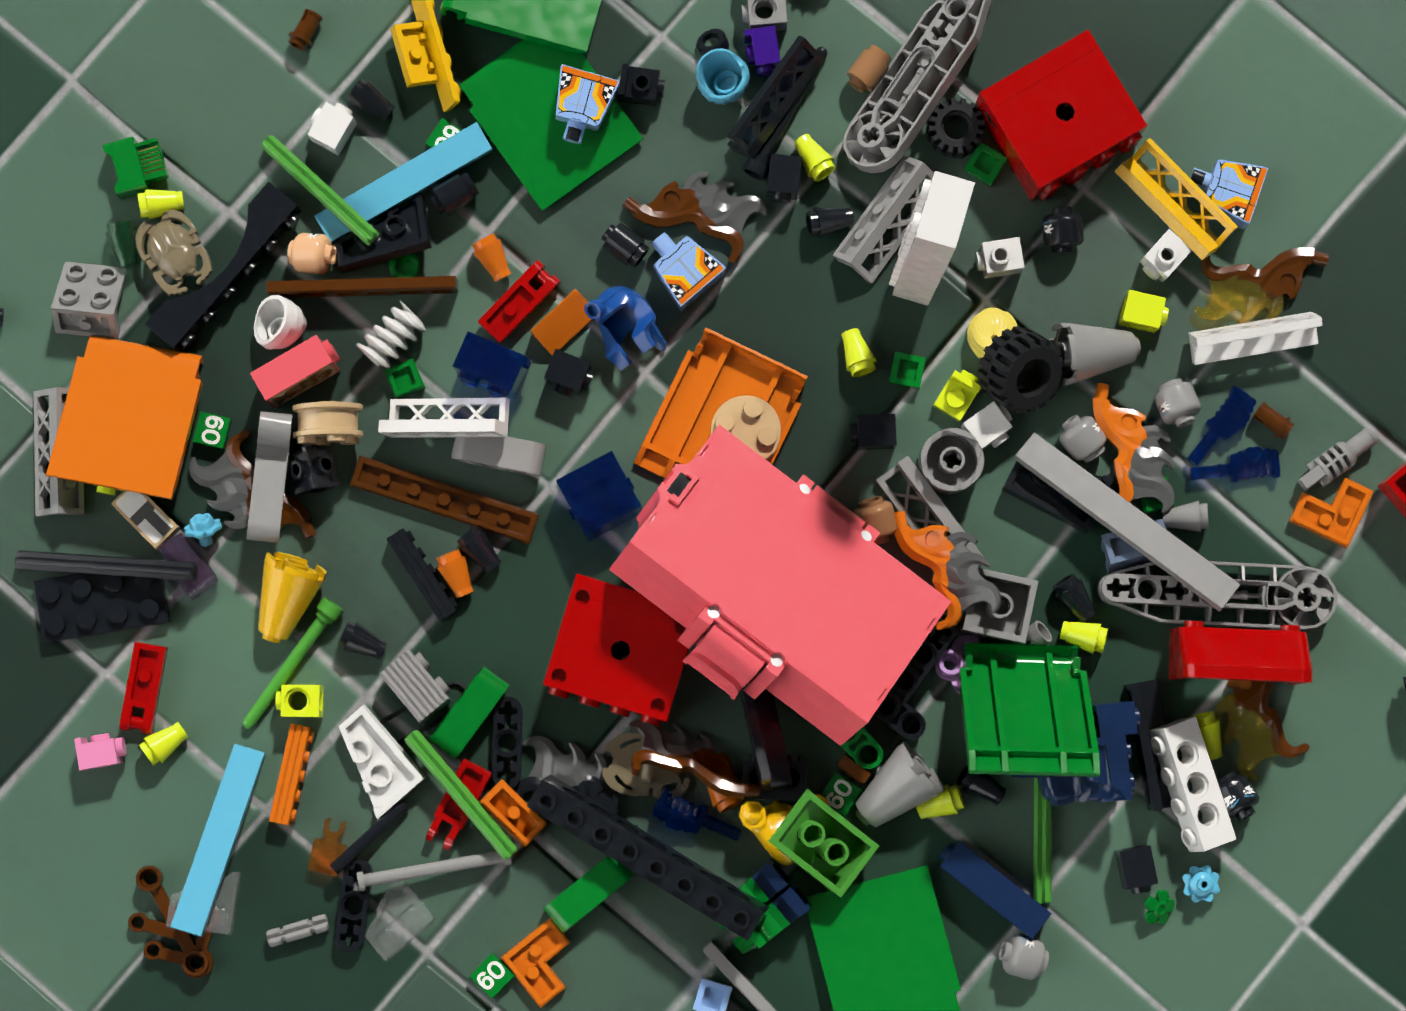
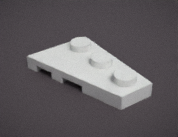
M362 705L339 726L351 758L357 765L363 780V787L365 792L369 794L374 806L373 811L378 820L422 782L426 775L366 705Z

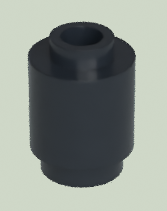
M465 172L460 176L456 174L433 188L434 196L430 199L440 214L445 211L450 216L474 201L473 197L479 194L469 175Z
M619 223L617 226L610 225L601 238L605 242L603 249L626 266L630 264L634 268L637 267L649 251V247L644 244L645 240L622 223Z

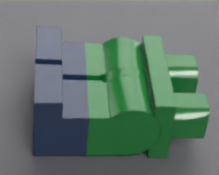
M773 858L739 887L742 891L770 907L755 934L748 941L739 935L734 938L733 942L742 954L754 949L756 946L760 949L784 928L805 914L812 906L794 883L769 904L767 903L771 897L788 885L791 880ZM717 923L720 926V928L724 931L727 929L721 924Z

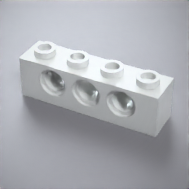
M1196 717L1179 719L1149 730L1151 747L1158 757L1161 766V778L1168 787L1172 799L1171 808L1178 818L1182 830L1181 838L1188 851L1205 852L1236 840ZM1178 749H1180V751H1181V753H1182V760H1181V762L1179 761V759H1178V757H1177V751H1178ZM1189 779H1190V781H1191V783H1192V790H1191V792L1188 790V787H1187V783H1188V780H1189ZM1199 810H1200L1201 813H1202V821H1201V823H1200L1199 820H1198V811H1199Z

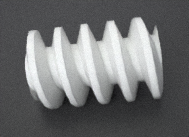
M401 301L403 310L396 307L391 308L394 319L387 316L382 317L385 328L378 325L373 327L377 335L376 337L369 334L364 336L368 346L360 343L356 344L377 367L382 365L390 368L388 356L395 359L400 358L396 348L399 347L407 350L408 346L405 339L417 340L414 329L422 332L426 331L422 321Z

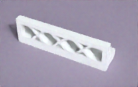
M1306 312L1188 332L1192 363L1198 365L1318 344L1316 327L1322 326V317L1313 312Z
M390 399L389 420H379L378 432L391 438L507 437L510 399ZM433 406H438L444 413L440 419H426L424 415ZM445 406H452V407H451L449 410H447V408H446ZM462 406H467L473 412L469 419H455L453 415ZM490 406H500L499 420L485 419L482 415ZM400 407H410L415 413L411 420H399Z

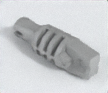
M1365 427L1347 442H1337L1306 465L1310 471L1298 480V484L1304 491H1307L1318 482L1322 487H1325L1353 467L1355 462H1357L1358 456L1373 445H1376L1378 443L1377 437L1368 427Z

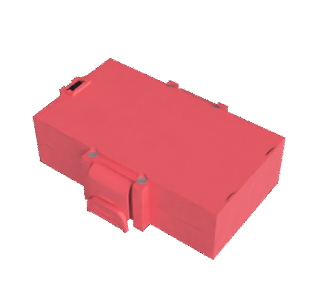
M719 424L693 460L687 464H676L636 517L639 525L637 533L609 570L686 628L677 641L688 649L693 644L696 647L683 659V662L685 664L688 663L729 694L731 699L735 700L740 690L746 684L747 686L743 691L754 699L766 689L841 746L869 722L951 601L874 543L880 534L879 531L869 524L863 529L862 527L865 524L863 519L818 485L812 490L811 488L815 483L804 474L797 482H794Z

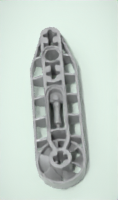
M937 0L924 12L889 64V69L871 91L845 132L843 148L851 163L860 171L868 173L884 172L894 167L904 156L978 45L993 0ZM973 32L972 36L970 37L966 45H964L969 36L971 35V33ZM960 53V54L958 55V57L956 58V60L954 61V63L952 64V66L950 67V69L947 71V69L949 68V66L951 65V63L953 62V60L955 59V57L957 56V54ZM941 78H943L938 87L936 88V90L934 91V93L932 94V96L930 97L931 93L933 92ZM925 104V106L923 107V109L921 110V112L919 113V115L917 116V118L915 119V121L912 122V121L914 120V118L916 117V115L918 114V112L920 111V109L922 108V106ZM900 137L898 145H893L892 142Z
M1209 561L1215 566L1238 567V577L1234 580L1243 587H1258V593H1248L1247 590L1236 591L1231 597L1240 600L1257 598L1258 604L1226 603L1222 608L1236 610L1237 623L1211 622L1212 609L1215 608L1174 577L1150 575L1149 566L1156 565L1153 562L1109 573L1100 579L1097 586L1098 595L1105 603L1158 623L1184 624V621H1191L1179 620L1180 607L1205 608L1204 625L1280 629V625H1275V615H1277L1278 619L1284 624L1300 625V630L1317 628L1327 622L1335 612L1337 604L1336 587L1328 575L1317 568L1297 565ZM1245 567L1269 568V581L1245 580ZM1143 568V575L1125 574L1126 572ZM1276 569H1288V571L1280 575V577L1277 580ZM1114 580L1117 587H1127L1130 585L1129 591L1118 592L1113 597L1112 591L1107 590V585L1112 584ZM1141 582H1148L1153 588V594L1149 599L1143 598L1138 592ZM1177 584L1180 590H1184V595L1179 596L1178 600H1176V594L1165 593L1161 595L1162 589H1171L1176 587ZM1269 588H1273L1271 594L1272 605H1268ZM1304 593L1305 596H1310V602L1304 603L1302 600H1298V594ZM1277 596H1287V598H1277ZM1322 597H1330L1331 601H1321ZM1124 604L1142 605V611L1128 607ZM1148 606L1173 607V620L1161 619L1148 614ZM1244 610L1268 612V624L1243 623ZM1292 611L1297 612L1298 614L1292 622L1288 620ZM1309 611H1315L1319 622L1314 624L1308 614Z

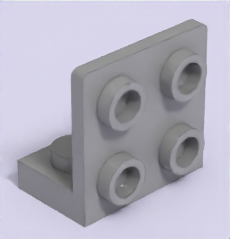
M65 262L51 305L55 333L80 336L96 335L118 339L120 325L117 307L127 276L126 268Z

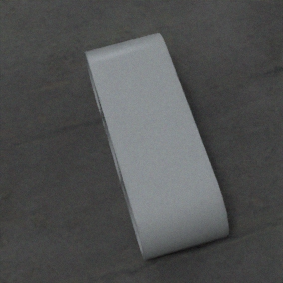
M455 437L451 459L463 463L540 477L547 446L512 437Z

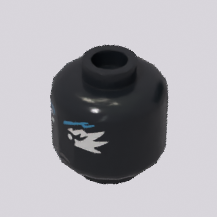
M1071 206L1054 207L1053 214H1048L1042 219L1043 243L1045 246L1051 247V252L1076 251V246L1083 243V217L1079 213H1072Z
M1232 772L1217 780L1230 819L1236 817L1240 822L1256 813L1253 807L1258 804L1259 795L1246 775H1237L1236 772Z

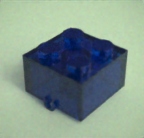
M467 332L452 367L458 374L457 377L460 378V382L476 389L479 384L485 386L489 394L496 398L510 397L516 399L532 359H527L526 356Z
M612 451L556 480L570 506L568 511L573 521L577 520L588 542L633 519L643 509L633 491L635 488L630 478H626Z

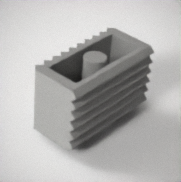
M407 650L386 667L385 670L380 672L379 675L416 720L423 725L452 701L447 695L451 689L440 676L434 680L427 671L431 665L420 652L414 655L410 650Z

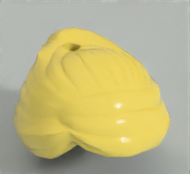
M987 308L972 318L967 328V340L970 348L979 359L984 357L985 352L983 350L985 347L993 343L991 339L996 335L1000 337L1003 330H1012L1013 327L1017 326L1013 316L999 308Z

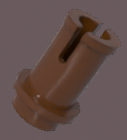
M305 9L294 32L288 34L290 37L288 43L301 51L311 47L312 42L310 40L323 18L318 13Z
M1263 402L1252 416L1253 419H1256L1274 432L1275 438L1279 436L1284 439L1294 426L1289 416L1285 418L1268 406L1266 402Z

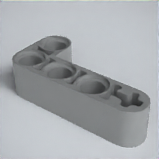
M260 411L246 540L279 543L293 414Z

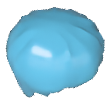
M722 48L711 50L701 57L696 66L698 89L701 91V95L709 102L722 105L735 102L744 95L745 90L749 86L750 74L746 62L730 50Z

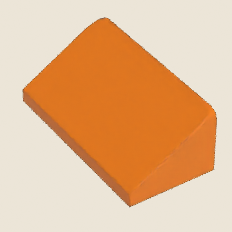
M574 289L531 329V335L553 356L555 349L561 350L593 320L586 315L584 310L588 301L577 289Z
M503 779L479 801L488 814L522 847H526L548 824L539 814L528 808V804Z

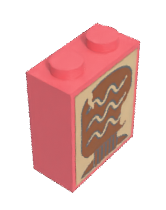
M315 335L254 370L250 375L264 399L276 409L339 372L340 369L336 363L341 359L328 339L322 341Z

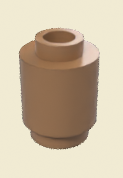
M875 45L864 49L847 72V76L850 78L848 81L850 86L861 93L865 90L871 92L889 69L890 56Z

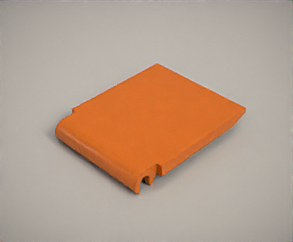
M705 328L695 351H687L633 464L665 479L676 464L689 463L711 436L712 420L719 407L734 397L748 395L766 401L772 406L779 417L781 425L779 445L774 455L768 460L773 465L801 407V404L796 401L808 376L711 329Z
M91 335L84 357L77 356L46 475L172 500L178 484L203 385L199 375V366L204 364V357Z

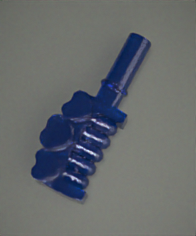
M1234 385L1230 390L1229 399H1225L1224 404L1220 406V410L1216 411V416L1211 417V420L1208 419L1204 424L1209 430L1203 435V438L1188 456L1187 460L1197 466L1210 448L1216 444L1219 437L1226 441L1235 435L1237 431L1242 430L1249 422L1250 414L1256 405L1254 398Z
M1258 446L1243 449V451L1228 455V464L1218 463V465L1190 468L1191 480L1229 476L1231 483L1243 480V478L1250 479L1252 477L1256 479L1258 476L1264 478L1266 475L1279 478V453L1276 449H1262Z
M667 787L662 789L653 807V816L658 817L661 822L666 821V826L675 831L683 829L686 833L696 834L700 827L703 826L708 828L709 831L712 830L735 841L738 840L742 829L723 822L716 817L707 815V805L703 804L701 808V806H695L692 802L688 803L686 799L681 800L679 796L674 797L672 793H669V788Z

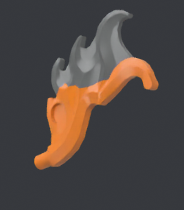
M1097 383L1095 398H1092L1093 417L1106 435V439L1118 451V457L1113 463L1119 495L1129 503L1141 498L1157 499L1162 503L1161 513H1166L1172 507L1175 496L1171 484L1165 480L1162 474V467L1166 465L1173 470L1175 465L1168 453L1160 448L1158 440L1162 439L1166 443H1170L1171 439L1168 433L1158 426H1142L1141 422H1144L1146 418L1142 413L1134 409L1118 408L1110 404V400H1107L1109 385Z
M905 511L895 513L897 530L894 535L899 546L911 559L930 567L934 571L932 583L937 591L951 601L947 607V617L945 620L935 624L936 629L942 631L957 625L962 618L963 612L978 602H988L991 604L993 613L998 611L1001 604V594L993 583L980 575L979 571L981 565L990 567L991 564L985 557L967 549L969 542L978 543L974 535L967 532H956L947 537L946 534L949 532V528L942 525H931L918 530L912 529L907 524Z

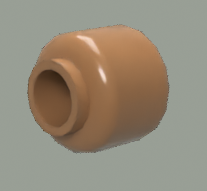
M882 496L859 501V507L853 513L865 521L862 528L865 529L869 524L880 532L874 541L877 545L890 541L889 536L897 530L892 503L883 500Z

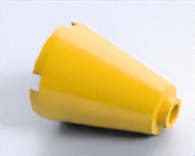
M270 552L266 553L258 630L263 633V639L273 643H280L281 639L287 640L326 578L327 571L323 567L316 564L314 570L307 565L308 560L282 552H274L273 556Z

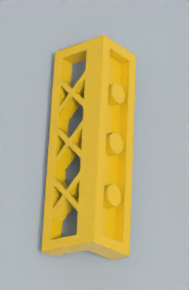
M1151 138L1146 140L1130 159L1121 163L1114 171L1201 260L1216 252L1238 228ZM1147 151L1156 158L1157 169H1149L1140 160ZM1165 175H1173L1178 180L1179 191H1171L1166 186ZM1187 197H1195L1200 202L1201 213H1193L1187 207ZM1209 219L1218 220L1226 228L1219 237L1209 229Z

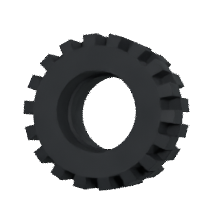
M1015 326L1012 330L1005 329L1000 337L996 335L991 339L993 343L985 347L983 350L985 355L980 357L979 365H981V368L978 370V377L981 378L979 384L984 389V393L1010 411H1015L1018 414H1024L1025 411L1028 413L1035 412L1036 407L1042 408L1046 405L1048 399L1052 400L1055 396L1056 388L1059 389L1062 384L1060 378L1065 373V369L1062 368L1065 361L1064 357L1060 356L1061 350L1054 343L1027 327Z

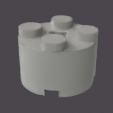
M947 428L933 434L923 445L918 457V470L935 492L946 495L962 493L970 488L979 478L984 467V454L978 441L971 433L959 428ZM950 454L954 455V461L959 463L954 465L952 469L946 467L947 462L943 461V458H948Z

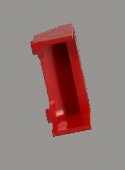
M1184 621V627L1170 629L1168 680L1193 678L1287 682L1289 685L1312 683V664L1307 632H1301L1300 625H1280V630L1210 628L1204 627V621Z

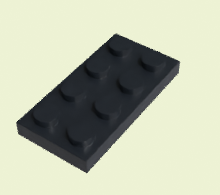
M77 573L34 581L44 644L171 622L164 579Z

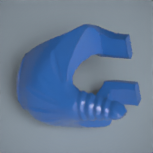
M614 286L603 291L596 300H590L586 303L584 307L586 315L595 320L596 324H599L604 342L605 357L612 361L620 371L632 363V360L621 347L622 341L629 331L634 330L632 339L643 353H646L653 346L661 351L666 349L667 343L655 324V313L647 300L635 290L625 286Z

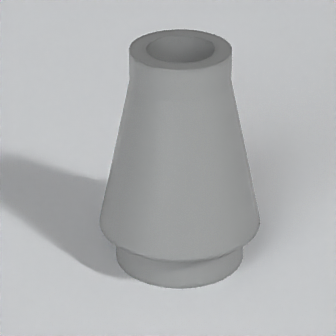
M1199 501L1170 508L1169 511L1163 514L1165 527L1201 532V529H1208L1207 503L1199 504Z

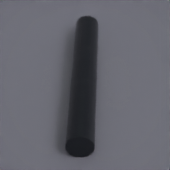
M402 800L394 805L329 865L338 875L409 810L407 805Z

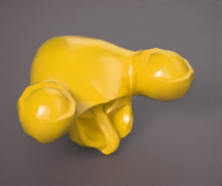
M820 794L816 795L823 802L829 805L827 798L821 796ZM775 800L764 808L759 801H747L740 807L739 811L742 825L754 834L774 860L786 867L793 864L792 860L768 840L794 806Z

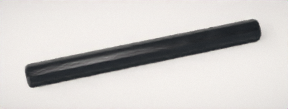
M21 550L17 552L15 557L17 568L24 570L190 581L195 580L198 574L197 563L191 561Z

